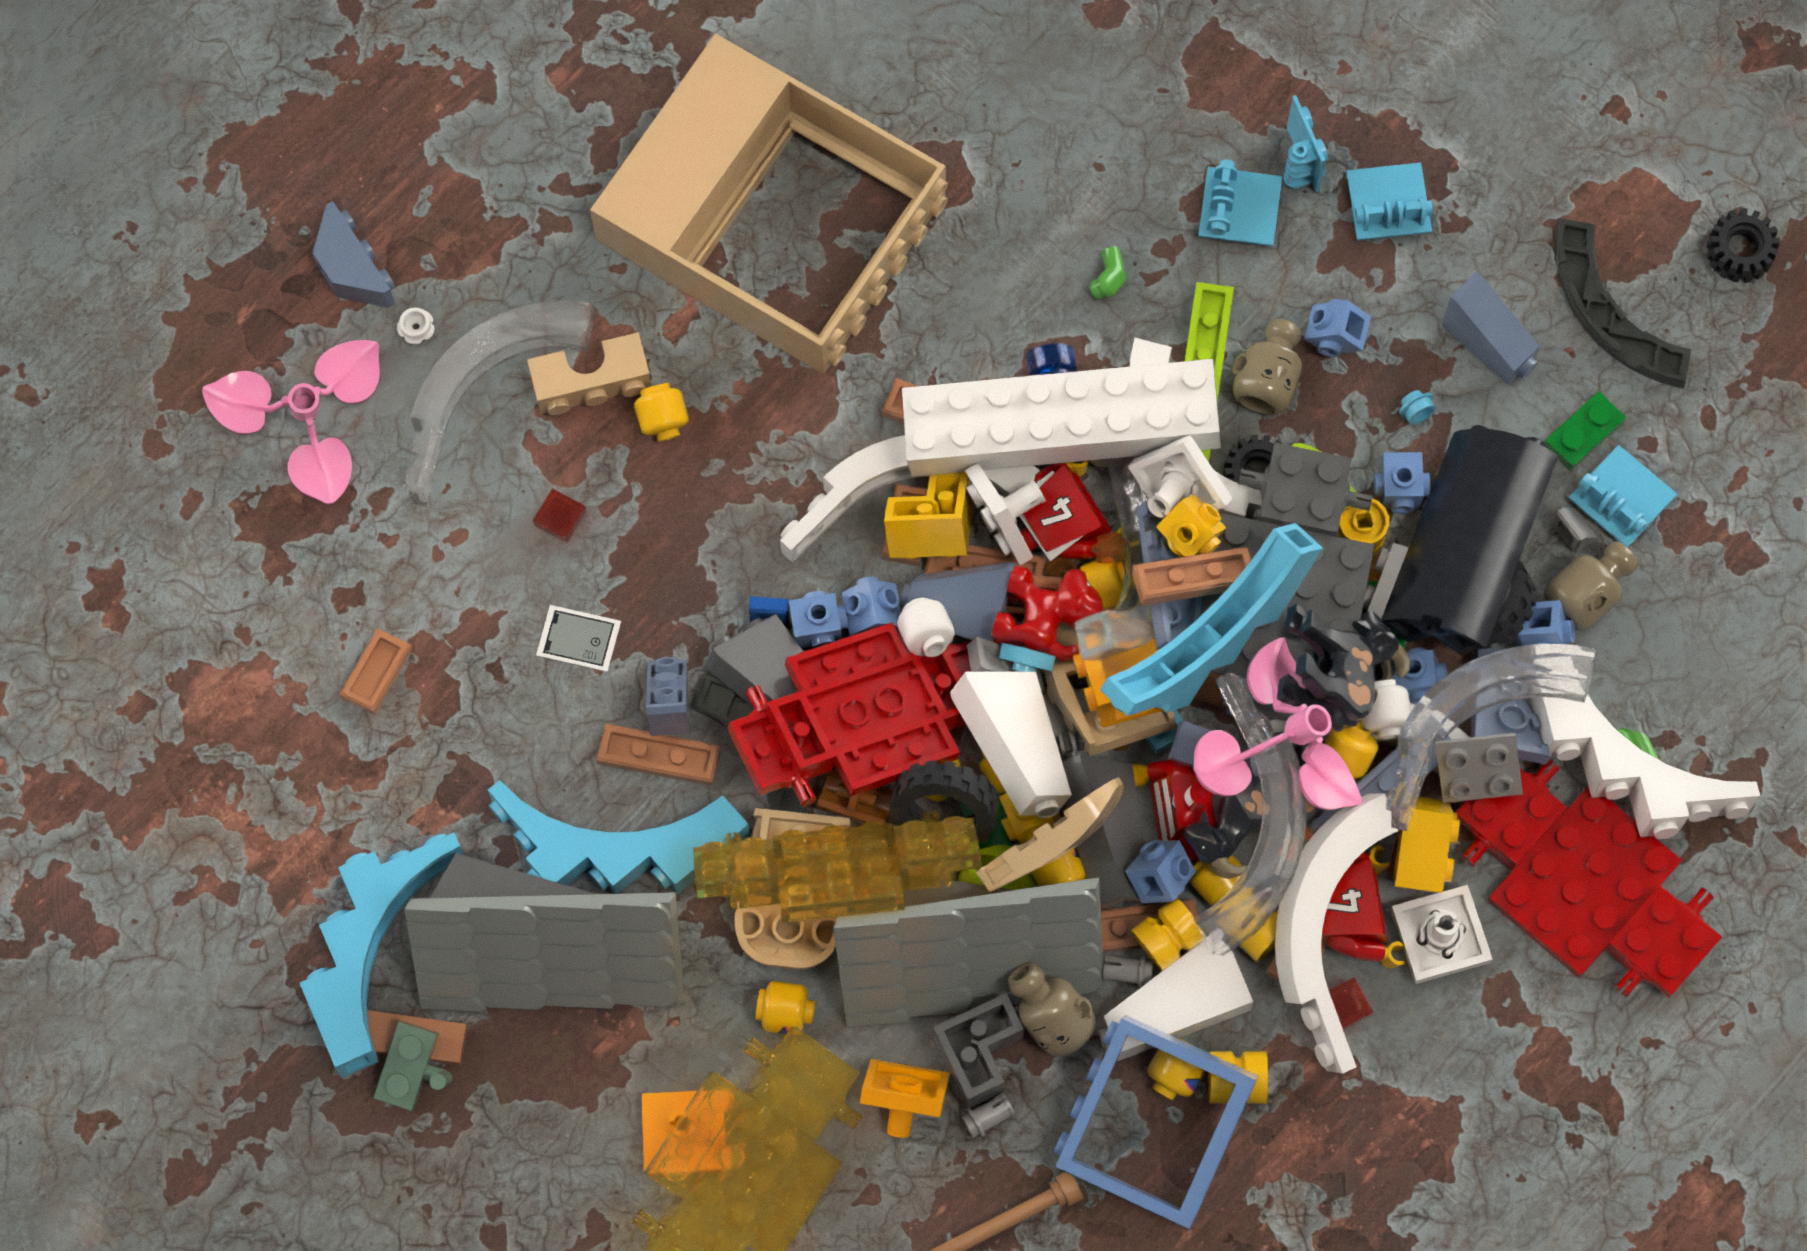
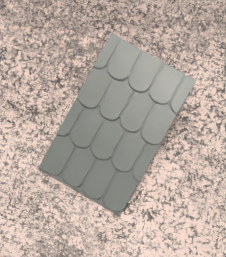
M455 853L431 897L410 899L404 909L406 921H408L407 928L410 946H412L411 952L414 971H416L415 977L421 1009L483 1012L485 1007L531 1010L540 1009L543 1006L612 1009L614 1004L665 1007L673 1004V1002L679 1003L684 994L676 892L594 894Z
M864 867L850 914L837 917L834 925L844 1012L846 1014V1027L909 1022L910 1017L962 1013L969 1008L978 1007L1006 993L1011 1004H1020L1022 998L1012 994L1008 985V979L1018 966L1027 962L1040 966L1044 972L1045 979L1059 977L1068 981L1079 994L1092 993L1097 988H1102L1104 981L1099 878L1020 890L998 888L989 892L985 885Z

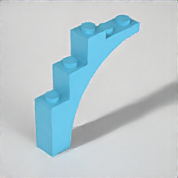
M1296 523L1273 529L1257 554L1238 578L1193 624L1147 659L1125 671L1108 677L1100 691L1111 700L1112 705L1117 710L1125 713L1127 716L1154 707H1158L1168 713L1189 706L1210 671L1234 663L1256 627L1278 621L1323 550V547Z
M500 780L488 789L492 801L488 807L502 824L509 820L517 830L513 836L526 852L529 853L534 849L525 858L530 869L526 874L567 886L591 867L592 869L588 874L602 891L608 887L614 894H619L653 866L654 868L650 873L663 889L670 886L678 895L750 835L749 824L724 796H721L699 812L666 826L638 832H602L574 827L547 817L523 802Z
M455 833L433 836L425 842L424 846L411 852L409 850L397 852L388 859V862L383 864L380 863L374 851L369 854H356L347 859L346 864L338 867L355 905V909L351 911H337L331 914L326 919V922L319 924L336 967L332 969L320 968L313 971L307 976V980L300 982V986L333 1064L341 1078L379 1062L369 1032L367 1013L370 973L377 951L395 916L410 898L435 876L445 871L455 853L464 855Z

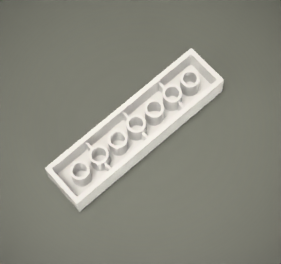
M1213 359L902 388L906 459L911 477L965 472L966 469L976 463H979L983 470L1142 456L1191 435L1200 450L1221 448Z

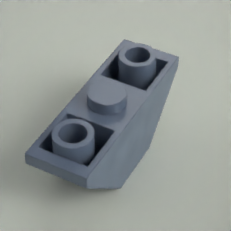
M333 201L326 204L313 249V256L318 269L336 297L388 308L394 305L395 302L391 290L396 287L388 272L384 268L378 271L372 262L376 259V256L366 239L359 242L353 231L357 230V227L348 211L345 209L340 212Z
M662 657L655 660V662L648 663L646 713L650 736L690 733L687 660Z

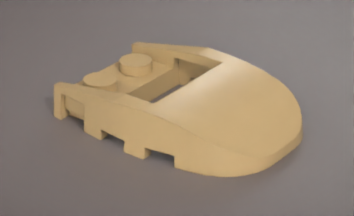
M1117 609L1103 610L1099 620L1089 629L1075 630L1061 622L1057 633V641L1063 646L1078 644V638L1092 635L1098 653L1146 639L1133 618ZM1055 658L1052 672L1041 669L1048 686L1046 692L1052 704L1056 703L1064 716L1063 721L1070 732H1078L1085 742L1084 751L1089 752V756L1176 729L1173 711L1168 713L1161 711L1102 728L1097 711L1083 714L1067 678L1077 674L1074 661H1060Z
M1118 777L1109 781L1063 812L1065 816L1053 824L1055 828H1052L1049 823L1044 824L1033 832L1035 837L1021 845H1014L1001 854V856L978 870L976 873L988 891L992 892L1063 857L1088 839L1102 826L1116 808L1124 788L1121 779Z
M755 808L753 814L755 824L751 837L746 838L739 873L735 879V931L738 942L751 959L765 966L797 970L816 967L824 963L834 953L836 949L834 925L837 917L846 916L850 904L852 890L851 849L849 848L850 818ZM760 851L837 859L833 903L755 894Z

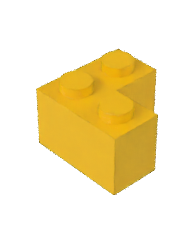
M966 472L930 475L927 496L888 497L884 525L890 558L914 559L917 557L943 556L950 558L967 556L974 507L973 500L966 489L970 486V479Z
M1405 795L1401 799L1397 826L1398 846L1393 874L1395 887L1443 893L1444 882L1451 883L1454 859L1448 858L1450 843H1457L1460 820L1457 819V813L1453 812L1450 802L1443 803V800L1410 795Z

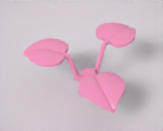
M355 340L328 349L318 359L314 371L316 379L324 386H327V388H314L310 384L301 383L295 385L290 390L288 396H283L280 401L273 405H268L272 396L268 382L261 375L251 371H237L228 374L202 388L205 403L213 417L226 429L238 434L258 432L265 424V412L273 413L284 406H289V411L294 418L306 422L311 445H301L292 452L288 461L289 478L300 492L329 505L335 503L345 492L351 478L352 460L349 450L341 440L330 437L318 443L313 418L316 417L320 409L319 396H328L334 392L339 401L347 404L361 403L371 397L378 386L380 378L379 344L371 340Z
M1282 637L1268 643L1252 658L1247 669V684L1253 698L1258 703L1263 705L1273 704V709L1277 713L1293 714L1287 719L1285 732L1240 753L1238 742L1229 733L1222 730H1213L1206 733L1198 740L1194 752V771L1198 781L1206 790L1219 796L1236 795L1244 791L1252 780L1251 771L1244 760L1288 739L1298 745L1308 744L1302 753V759L1306 763L1298 770V783L1303 795L1312 805L1325 810L1360 805L1363 803L1360 792L1345 762L1332 747L1322 743V736L1328 734L1332 726L1331 717L1327 710L1320 705L1307 707L1306 704H1302L1300 706H1292L1277 700L1279 679L1287 674H1290L1300 687L1305 689V686L1302 684V678L1295 674L1296 662L1289 652L1286 639Z

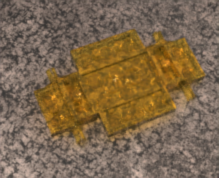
M929 811L924 814L923 821H908L903 825L893 826V830L891 823L883 824L878 821H871L858 827L843 828L833 825L827 826L820 831L803 832L801 830H788L781 835H773V839L764 840L759 837H752L742 842L741 836L736 832H733L734 840H731L730 832L724 838L725 844L715 841L705 843L701 847H693L697 898L730 897L729 902L734 909H738V901L739 908L741 909L780 904L782 923L905 910L903 891L942 888V880H944V885L947 887L952 881L950 873L981 868V856L973 818L965 819L960 816H951L940 821V816L937 812L932 811L933 818L931 819Z
M791 1026L781 1043L771 1050L754 1037L749 1039L747 1042L749 1045H745L743 1051L762 1064L744 1092L717 1072L710 1071L643 1173L676 1196L660 1221L643 1211L642 1208L635 1213L638 1217L632 1218V1224H635L650 1235L645 1251H745L747 1247L753 1251H787L843 1163L812 1140H817L828 1121L835 1116L850 1126L851 1129H854L859 1124L856 1121H861L862 1114H859L844 1103L847 1091L860 1072L796 1026Z

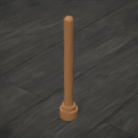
M1065 1171L1054 1177L1055 1182L1049 1184L1050 1189L930 1251H966L1057 1203L1059 1206L1066 1203L1068 1206H1071L1083 1200V1195L1073 1175Z

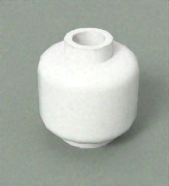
M917 598L907 603L897 621L898 629L907 649L917 656L936 657L942 654L952 642L955 634L953 624L945 607L939 601L928 598Z
M1396 680L1375 682V689L1378 692L1377 699L1373 704L1372 711L1361 719L1362 727L1366 731H1372L1371 733L1373 734L1378 733L1379 740L1402 736L1401 729L1407 727L1413 721L1408 691L1403 686L1396 685Z

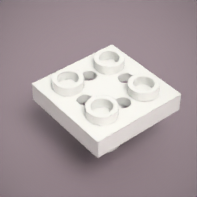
M1191 435L1134 459L1128 466L1149 498L1147 502L1149 510L1157 517L1163 518L1167 516L1181 500L1193 494L1203 503L1210 504L1216 510L1226 507L1233 499Z
M979 463L966 469L965 472L972 483L966 489L977 508L982 505L984 506V509L980 510L979 514L990 533L998 530L999 533L995 534L994 538L1004 555L1006 556L1012 552L1019 565L1031 560L1033 556L1015 522H1017L1016 517L1040 503L1046 502L1036 482L1032 480L1027 485L1003 497L998 494Z
M1468 885L1391 907L1390 911L1400 941L1404 945L1403 950L1414 984L1492 962L1493 959ZM1420 936L1419 941L1421 943H1423L1426 938L1427 944L1423 946L1419 945L1416 941V938ZM1446 950L1445 956H1449L1452 953V958L1445 959L1441 952Z

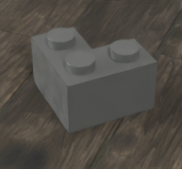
M1007 993L933 1027V1038L967 1109L1004 1092L1005 1082L991 1054L1023 1040L1024 1028Z

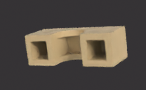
M639 332L602 341L605 356L604 362L598 370L589 374H581L572 370L567 363L564 350L527 359L540 414L559 415L566 413L571 407L582 404L596 406L603 404L608 398L619 395L625 397L640 395L641 390L651 387L650 374Z

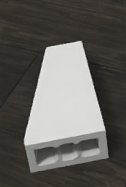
M965 672L950 691L951 698L1019 815H1036L1038 818H1048L1056 815L1072 794L1036 672Z
M1220 929L1212 933L1104 1015L1102 1023L1104 1029L1098 1030L1105 1051H1107L1109 1045L1104 1044L1103 1039L1111 1022L1119 1023L1124 1015L1175 1038H1180L1251 1011L1253 999L1224 930ZM1128 1035L1117 1061L1154 1047Z

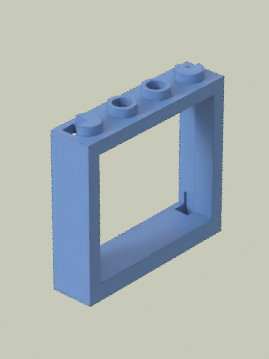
M1124 1015L1119 1023L1112 1021L1106 1032L1103 1043L1109 1045L1103 1060L1095 1058L1086 1080L1092 1082L1087 1096L1079 1095L1074 1104L1070 1117L1076 1119L1070 1134L1063 1131L1059 1138L1054 1154L1060 1157L1055 1167L1190 1229L1257 1081L1258 1075ZM1128 1035L1236 1084L1181 1208L1074 1159Z

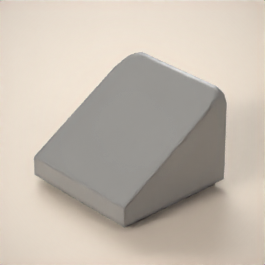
M1562 507L1557 511L1552 526L1573 552H1579L1596 540V534L1576 509Z

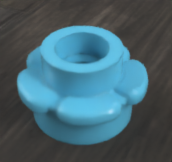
M1420 390L1409 393L1401 401L1402 407L1399 410V414L1402 418H1406L1411 425L1425 421L1436 410L1435 405L1431 401L1433 395L1429 392L1423 394Z

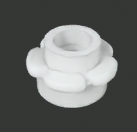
M420 308L407 309L403 312L397 323L398 334L401 337H405L407 343L420 344L422 340L430 339L434 333L433 317L429 312ZM414 324L420 325L418 329H413Z

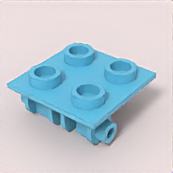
M1295 95L1292 96L1287 123V131L1293 145L1288 151L1284 182L1288 187L1294 189L1312 184L1314 191L1318 192L1321 178L1325 174L1324 164L1328 160V154L1323 141L1320 138L1316 140L1312 132L1313 120L1306 106L1301 107Z
M1221 160L1218 166L1208 167L1198 237L1273 246L1282 176L1238 171L1234 167L1235 163L1231 160Z
M1421 163L1346 171L1357 241L1432 233L1430 216L1433 213L1431 200L1427 201Z
M1618 445L1591 474L1587 473L1578 484L1579 487L1568 499L1617 541L1629 547L1677 496V493Z

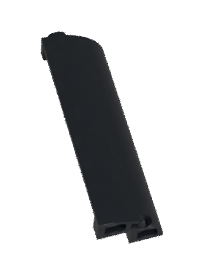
M1474 425L1471 429L1454 432L1381 618L1382 622L1407 642L1433 635L1459 655H1465L1486 648L1559 456L1547 449L1545 443L1535 437L1525 438L1513 433L1489 429L1482 425Z

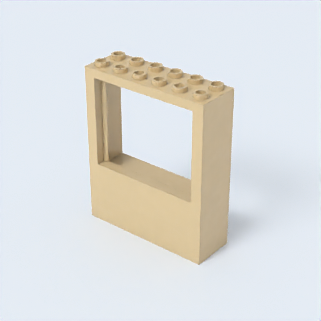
M715 33L594 203L590 212L595 238L598 242L820 373L825 374L830 365L836 366L842 359L846 351V346L844 345L851 334L857 336L862 330L867 319L865 314L870 306H877L881 302L887 291V286L885 285L892 275L897 277L901 273L907 262V256L905 255L912 245L915 247L920 245L927 233L928 227L926 225L931 217L935 216L937 218L944 210L948 198L945 197L948 182H946L945 165ZM795 132L912 199L819 335L702 267Z

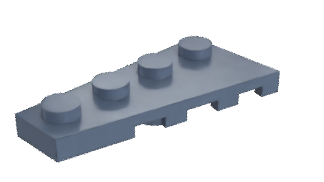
M1147 501L1138 506L1136 511L1144 563L1181 558L1169 548L1167 544L1168 539L1156 528L1165 517L1161 518L1152 514L1148 508ZM1202 596L1150 604L1156 649L1160 650L1201 616Z

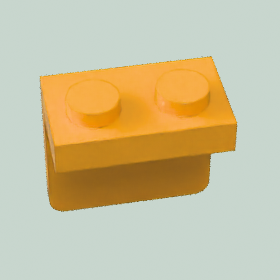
M1092 635L1077 639L1079 654L1073 656L1075 668L1079 679L1086 677L1089 688L1083 690L1090 712L1097 711L1102 728L1164 711L1154 707L1127 716L1125 713L1117 710L1112 705L1111 700L1100 691L1108 677L1131 668L1157 652L1155 639L1149 638L1099 653Z

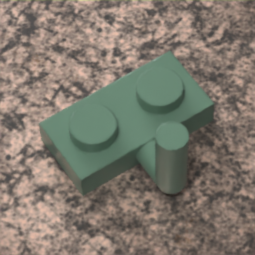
M402 1020L398 1021L374 1099L412 1111L415 1108L424 1080L429 1081L431 1087L435 1090H440L452 1082V1074L449 1071L429 1065L439 1035L438 1032Z

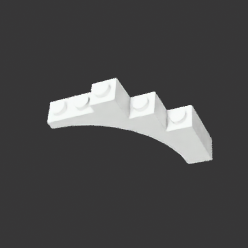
M1570 654L1532 657L1523 673L1529 689L1527 698L1533 714L1538 715L1541 724L1539 733L1543 744L1548 745L1551 758L1567 761L1581 756L1591 798L1606 797L1610 800H1616L1629 795L1640 837L1655 836L1657 839L1673 837L1679 833L1687 819L1691 822H1699L1716 816H1726L1728 819L1740 818L1747 815L1759 799L1760 793L1757 782L1722 781L1696 776L1669 766L1640 750L1619 733L1595 707L1579 681Z

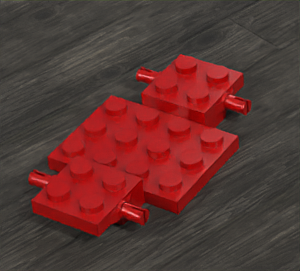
M893 622L787 657L785 667L798 692L768 702L760 685H755V688L753 686L746 690L745 694L754 710L748 716L729 722L727 728L759 795L761 796L781 788L793 787L800 805L806 807L807 803L811 805L817 800L808 780L832 771L834 764L852 797L895 782L896 780L898 781L901 772L904 770L908 772L910 766L919 763L922 766L926 764V761H937V764H944L945 761L952 762L957 760L960 751L949 730L957 727H967V724L954 704L950 691L965 672H971L967 645L972 640L961 644H949L946 650L936 657L917 656L908 653Z
M1549 759L1548 763L1543 764L1534 775L1520 768L1523 795L1465 801L1456 811L1457 819L1469 829L1475 840L1460 855L1461 859L1466 862L1474 853L1467 863L1469 866L1474 867L1475 863L1488 851L1512 871L1489 896L1487 901L1579 979L1605 950L1629 970L1614 985L1615 989L1620 992L1627 982L1630 981L1621 995L1628 997L1642 980L1645 983L1654 985L1665 996L1670 998L1721 940L1722 936L1706 924L1700 915L1704 908L1714 899L1713 895L1709 892L1698 903L1707 892V889L1700 887L1688 903H1685L1675 898L1661 886L1681 864L1682 859L1654 836L1640 837L1636 821L1606 797L1591 798L1589 786L1567 809V806L1553 796L1546 786L1551 778L1560 770L1555 763L1544 774L1551 767L1552 760Z

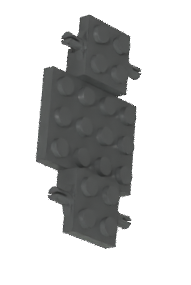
M1274 443L1271 461L1264 473L1241 468L1238 485L1261 489L1262 504L1259 519L1253 520L1220 513V521L1226 529L1218 537L1222 543L1213 552L1247 547L1252 560L1273 529L1293 523L1301 527L1323 547V550L1278 621L1256 627L1234 663L1210 671L1211 673L1224 675L1226 689L1222 708L1287 721L1293 715L1275 712L1273 704L1263 705L1258 703L1253 698L1247 684V669L1252 658L1262 647L1282 637L1286 639L1289 652L1296 663L1297 658L1306 652L1314 658V653L1316 652L1300 635L1285 628L1287 609L1293 605L1299 604L1306 612L1308 610L1315 611L1320 616L1324 625L1341 631H1352L1358 634L1352 623L1361 619L1375 544L1336 537L1340 518L1346 506L1368 512L1371 507L1373 495L1350 491L1348 476L1352 458ZM1223 593L1203 596L1201 615Z

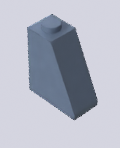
M1476 271L1450 297L1442 327L1510 385L1518 376L1521 379H1525L1538 364L1535 359L1540 345L1486 280Z
M1006 562L918 575L911 585L905 584L899 605L905 607L907 603L917 598L939 601L946 609L953 624L955 635L972 640L977 636L993 642L991 633L998 612H1005L1010 593L1007 591L1011 572L1017 564Z

